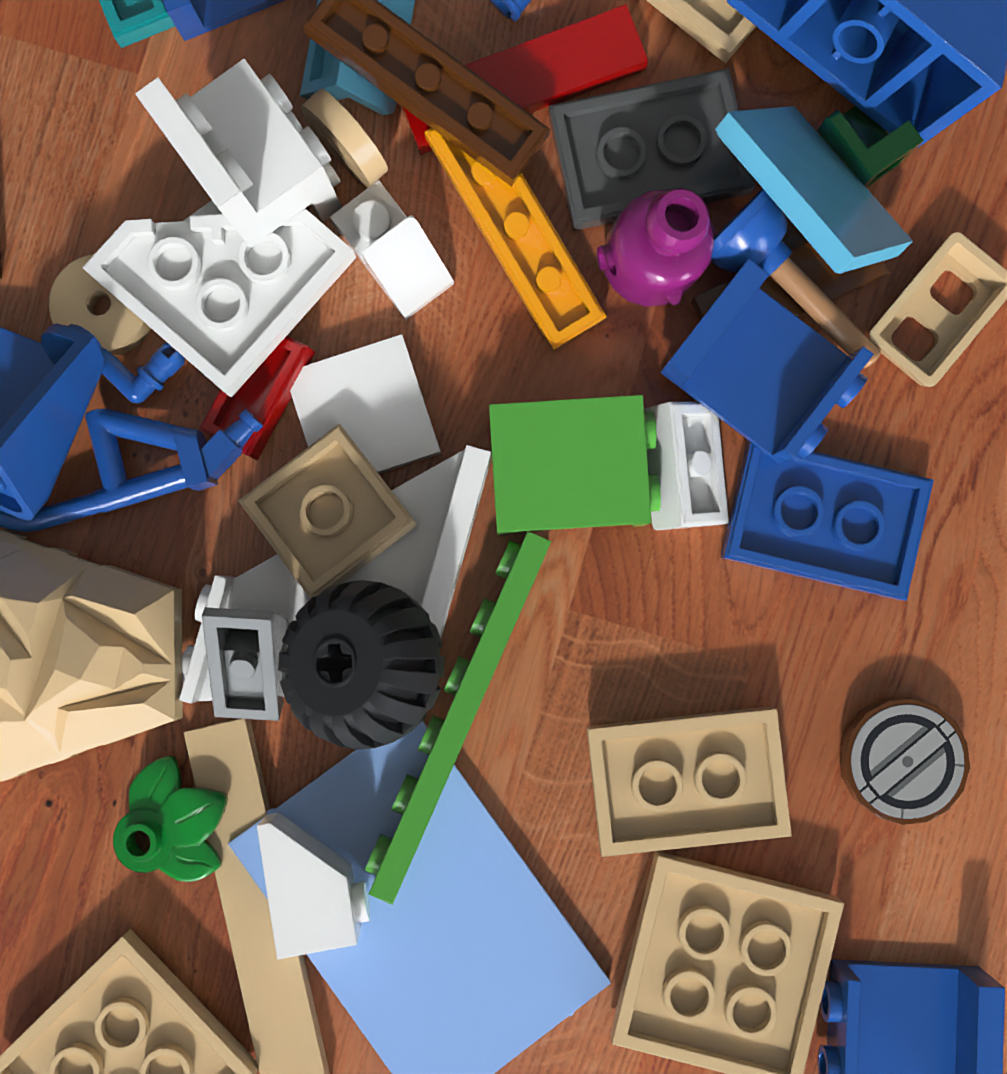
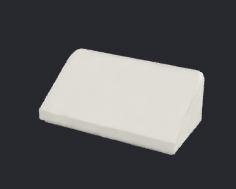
M667 402L645 408L644 412H654L656 421V448L647 449L648 474H658L661 492L660 511L651 512L653 529L670 530L729 524L719 417L699 402Z

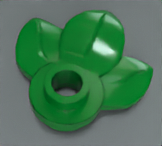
M170 755L153 761L132 782L129 789V813L122 817L114 830L113 848L118 860L126 868L134 872L148 873L159 869L177 881L192 882L207 877L222 866L218 853L206 839L212 835L223 817L228 802L227 795L208 788H181V773L175 756ZM138 830L145 832L150 838L148 852L142 851L136 843L135 835Z

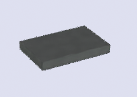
M729 68L549 105L548 117L573 231L614 223L618 215L632 199L652 190L685 188L694 191L705 203L752 193L755 188L753 176L718 137L715 130L728 112L738 111Z

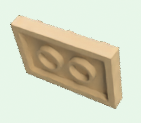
M769 706L586 726L601 857L792 836L776 708Z

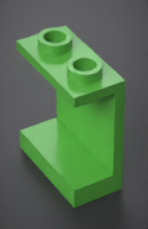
M643 395L489 405L497 535L522 534L525 531L632 525V527L645 526L651 523V512L660 511L661 492L658 474H648L647 449L656 448V421L653 411L644 412Z

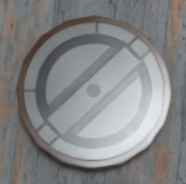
M909 697L880 699L858 712L846 727L841 745H843L841 753L842 762L840 761L841 777L852 797L879 818L902 825L928 822L948 811L964 791L970 770L968 744L956 721L936 705Z

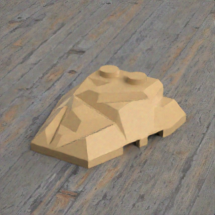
M0 530V782L27 774L28 771L44 765L77 756L78 753L114 743L183 718V701L179 700L182 691V589L112 565L101 566L78 558L77 553L63 548H49L26 540L27 536L10 530Z

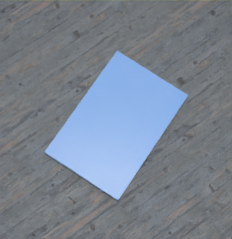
M422 721L411 732L393 743L373 749L354 750L277 808L269 809L266 815L281 813L352 864L354 883L365 881L369 894L376 875L365 871L366 865L380 834L390 838L394 836L402 815L391 809L406 775L409 774L419 779L429 755L418 751V747L425 734L427 725ZM455 764L393 905L368 895L370 921L361 923L357 945L307 954L392 1074H494L565 1018L572 1016L578 1008L611 984L606 973ZM258 821L229 842L228 845L268 899L257 825L260 822Z

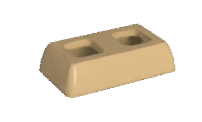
M952 233L873 327L868 338L879 348L883 356L916 383L925 387L935 386L1007 300V270L962 233ZM944 271L954 273L973 290L972 300L959 315L949 312L933 299L930 294L932 285ZM907 317L914 318L935 337V344L921 361L912 360L892 342L893 332Z

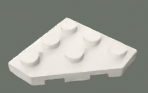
M303 209L251 248L223 214L190 216V221L154 223L152 219L126 220L83 266V269L223 392L232 397L356 259V255L351 247L307 209Z

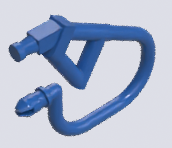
M164 343L150 357L151 359L144 366L140 365L136 369L138 375L135 376L116 356L101 346V353L105 361L102 374L130 402L136 404L145 401L155 389L161 391L165 387L163 383L185 364L186 359L169 343ZM245 408L239 414L240 418L224 431L219 429L207 442L200 430L110 409L89 411L85 414V419L103 488L96 489L92 493L42 507L32 520H23L0 510V527L18 532L40 531L97 513H106L185 488L200 491L219 485L217 481L219 477L242 454V448L254 431L258 432L264 425ZM117 437L176 450L180 464L128 480Z

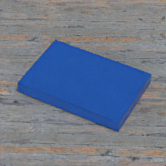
M747 440L720 558L895 600L907 601L934 480L815 451L805 459L797 454L794 458L778 464Z

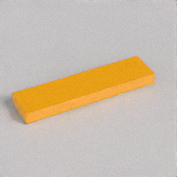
M430 128L425 132L427 142L551 350L554 351L607 318L606 314L523 174L521 173L511 187L434 129Z

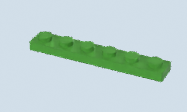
M528 531L521 545L511 540L509 541L495 575L506 579L496 603L484 598L469 632L480 637L470 661L463 657H458L444 688V692L455 696L445 720L433 715L418 747V751L429 755L419 779L409 774L406 775L392 806V811L402 815L394 836L390 838L380 834L366 865L365 871L376 875L368 895L393 905L551 544L550 540Z

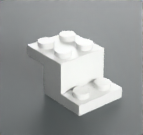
M242 59L191 97L185 93L175 101L159 77L135 93L212 201L250 248L309 205L312 206L322 221H325L342 208L333 189L341 180L329 163L331 161L329 154L309 126L304 129L291 111L293 109L292 104L273 76L269 73L260 80L245 59Z

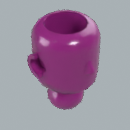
M685 188L648 191L632 199L627 204L608 232L605 245L597 248L600 271L604 270V274L615 292L628 302L644 307L664 306L668 303L675 306L680 303L681 297L709 266L712 257L716 231L710 220L709 209L704 200L694 191Z

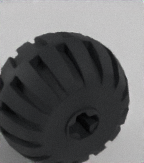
M366 580L339 584L323 590L319 596L312 597L295 615L296 620L291 621L282 639V642L288 645L287 651L279 652L278 671L286 672V678L280 681V685L286 702L291 704L290 709L293 715L306 729L313 731L315 736L344 748L373 749L393 743L411 732L425 719L426 712L433 708L441 691L440 686H438L439 677H444L445 657L440 656L439 648L442 647L443 643L436 625L430 621L429 614L417 601L402 590L382 582Z

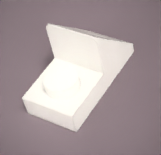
M379 180L330 216L333 225L354 250V253L405 320L454 284V280L413 215L407 217Z

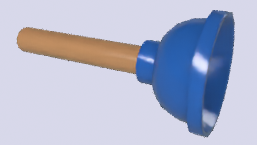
M762 188L714 236L711 262L720 269L731 273H738L748 259L752 260L769 273V276L848 355H851L863 346L871 351L874 355L864 368L873 365L880 356L879 348L789 258L792 250L782 241L787 232L786 215Z

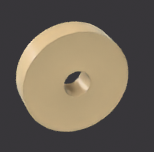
M319 89L301 105L303 115L317 136L334 157L362 185L367 188L371 187L388 171V166L373 141L353 116L330 93L324 89Z
M94 254L78 258L59 273L52 285L49 296V312L53 324L58 323L66 326L75 324L85 328L96 337L103 348L110 351L114 356L131 351L145 339L151 328L83 269V266ZM103 297H109L111 301L109 310L103 315H96L95 305L97 301Z

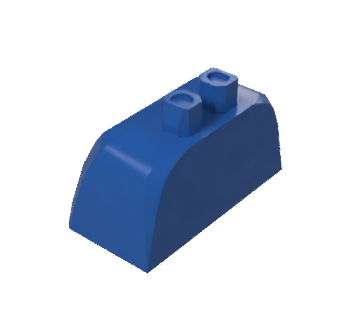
M727 0L730 6L887 132H893L909 120L924 140L917 148L996 93L1003 85L1007 70V0Z

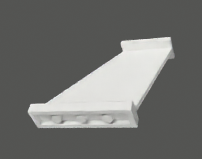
M466 445L463 451L391 490L418 525L343 583L359 580L375 581L402 590L417 601L429 614L430 621L436 625L440 638H442L491 464V452ZM278 554L238 577L215 575L213 584H206L195 609V620L201 622L195 646H187L182 655V683L184 684L179 698L180 701L192 704L197 701L212 700L202 623V613L205 607L273 611L288 619V624H290L291 621L296 620L295 615L310 600ZM283 643L281 652L287 651V644ZM281 672L282 680L286 678V672Z

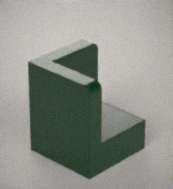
M856 106L844 114L839 110L834 111L825 118L817 130V133L866 188L902 164L924 141L909 120L888 134L884 128Z

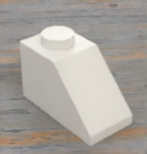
M281 813L266 815L258 823L257 831L277 960L357 945L361 923L370 921V906L365 881L354 883L352 864Z

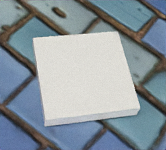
M402 334L303 366L290 390L308 447L340 424L378 474L442 454Z

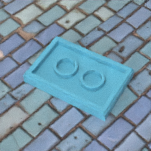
M795 106L730 111L716 127L715 130L718 137L835 273H844L898 257L913 242Z

